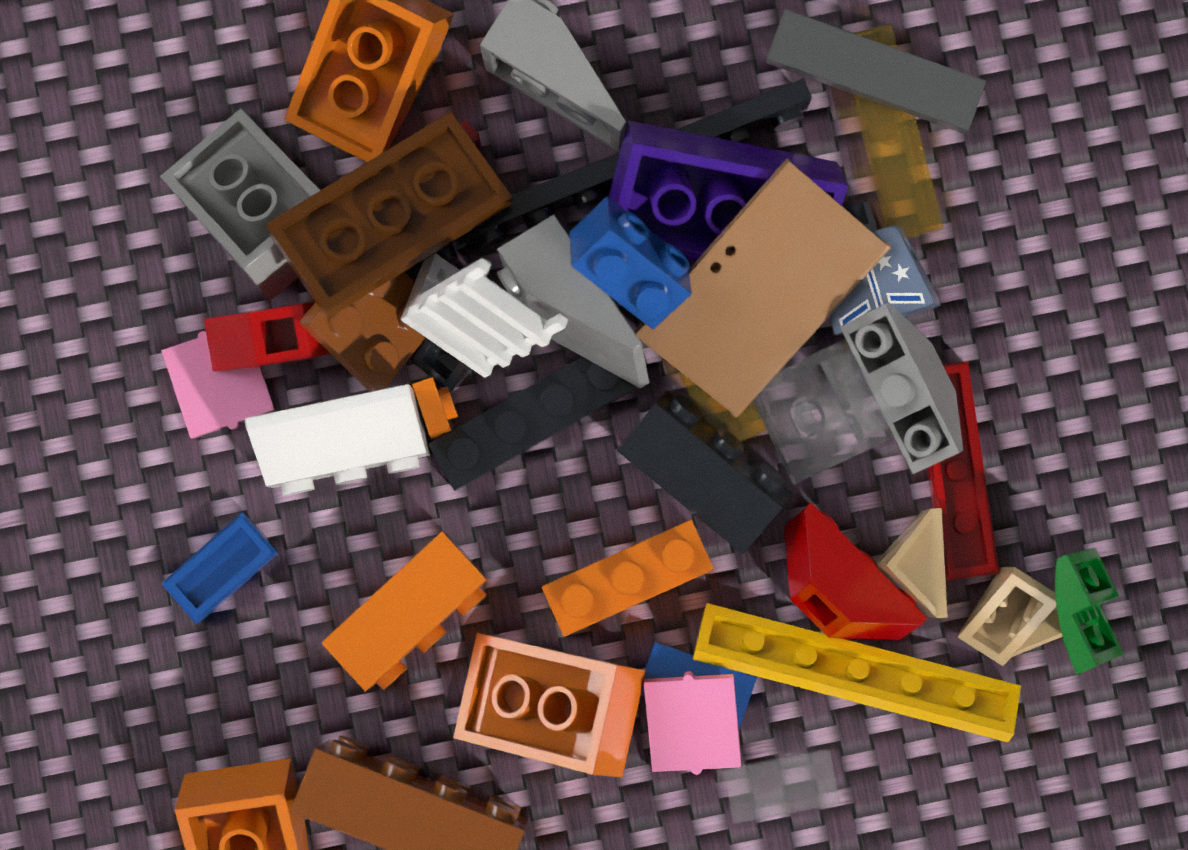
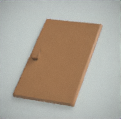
M786 159L690 267L689 276L692 295L654 330L642 322L635 329L634 333L638 339L729 410L733 417L737 418L891 249V245L887 241H882L792 162Z

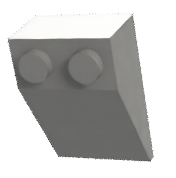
M508 0L480 44L485 70L620 152L626 130V121L562 18L556 15L558 8L549 0Z
M240 108L160 177L243 272L271 301L297 279L298 276L268 234L265 224L320 190Z
M554 215L497 249L503 265V269L498 271L497 275L508 294L546 321L558 314L568 319L566 328L553 334L551 340L639 388L649 383L641 342L609 295L571 266L570 238Z

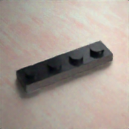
M581 357L428 445L454 491H457L639 387Z

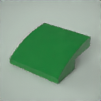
M1096 548L1067 554L1058 558L1056 563L1055 598L1058 620L1069 658L1077 675L1124 654L1101 607L1102 604L1119 597V594Z

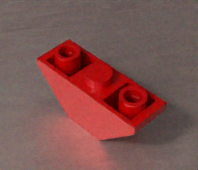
M315 301L204 318L212 370L222 371L259 367L330 355L299 323L314 305Z
M812 503L807 505L784 526L790 600L828 638L899 641L920 627L928 619L916 607L914 600L904 590L897 588L877 568L873 558L866 552L859 550L839 531L836 522L826 513L819 511Z

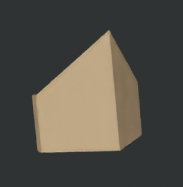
M942 508L926 509L921 511L875 563L877 568L897 588L904 590L914 600L916 606L928 617L948 618Z
M1000 567V573L995 575L958 635L959 639L1001 666H1004L1011 657L1062 637L1055 592L1016 567Z

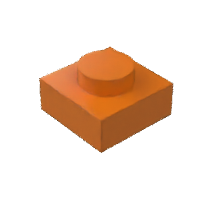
M433 377L413 383L412 385L430 437L434 439L452 431L448 420L456 418L458 415L448 386L437 389Z

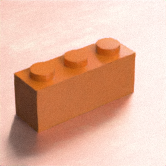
M691 519L542 586V589L563 637L706 574L714 570Z
M442 531L321 644L364 691L371 689L376 683L384 691L407 670V667L401 662L403 658L416 646L424 654L447 632L441 625L444 620L456 609L464 617L487 595L480 587L489 579L451 537Z

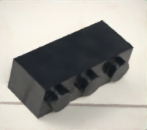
M667 390L655 402L617 451L735 549L744 554L781 511L791 496L792 491L786 487L785 479L777 470L764 463L759 465L744 453V446L733 434L724 429L716 430L701 417V410L693 401L683 395L678 394L675 396Z

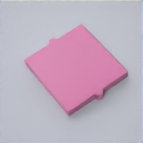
M206 331L199 332L196 339L161 350L191 439L226 427L236 430L239 427V423L245 421V418L275 411L260 366L222 371L212 370Z
M687 671L683 677L644 679L652 772L691 770L693 774L698 775L702 772V769L741 767L734 674L694 676L692 672Z

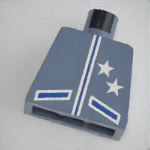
M869 202L845 208L882 241L889 242L891 249L831 314L835 335L844 336L840 326L888 302L904 317L941 306L939 298L903 228L893 225L878 230Z

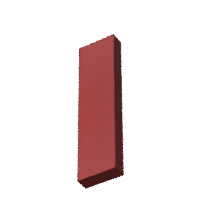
M968 361L943 364L956 391L963 445L962 452L927 468L933 509L942 508L945 580L997 574L1000 572Z

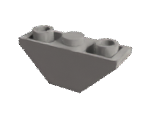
M890 302L840 326L912 474L962 452L963 445L956 391L933 344Z

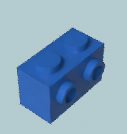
M608 196L570 231L571 266L653 330L692 295L689 276L690 265L686 257L675 246L667 244L649 230L635 214L624 210Z

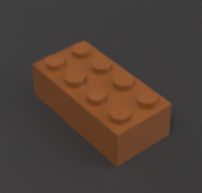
M341 735L338 740H328L315 748L290 810L294 814L385 850H518L528 822V818L519 815L521 806L512 801L491 795L489 801L486 802L470 796L468 793L471 787L459 780L440 775L439 780H436V782L417 775L420 766L393 755H390L389 759L385 761L367 755L370 748L368 745Z

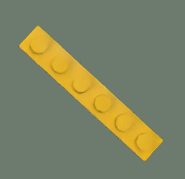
M706 603L693 660L1004 742H1009L1014 735L1021 685L842 638H828L823 633Z

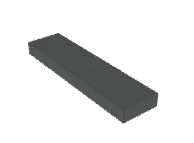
M784 9L765 62L963 134H967L986 84V81L787 9Z

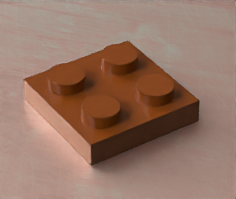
M405 272L328 319L315 302L299 322L369 392L386 389L426 338L400 320L415 284Z

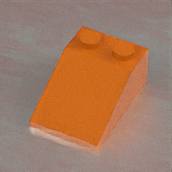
M329 0L284 120L365 162L385 152L392 144L437 59L454 13L428 0Z
M477 633L453 738L592 775L623 777L646 671Z
M292 759L185 774L175 806V814L185 850H309L305 818L290 812L299 790Z

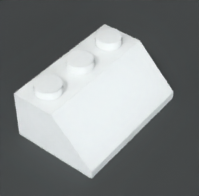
M409 384L245 418L247 432L264 482L267 487H281L283 496L314 490L313 480L334 476L336 485L363 480L367 478L366 469L387 465L389 474L416 469L420 467L418 458L430 456L422 412L415 391Z

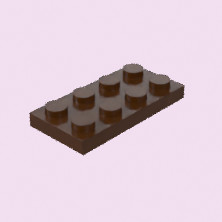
M449 112L265 225L268 234L328 319L511 206L512 196L453 113Z

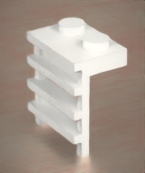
M435 253L423 261L400 320L484 378L491 375L495 365L498 364L503 368L510 365L515 354L522 358L529 355L534 344L544 347L549 344L553 334L566 328L568 319L563 315L558 314L546 321L483 276L488 273L491 266L485 259L481 258L460 271Z

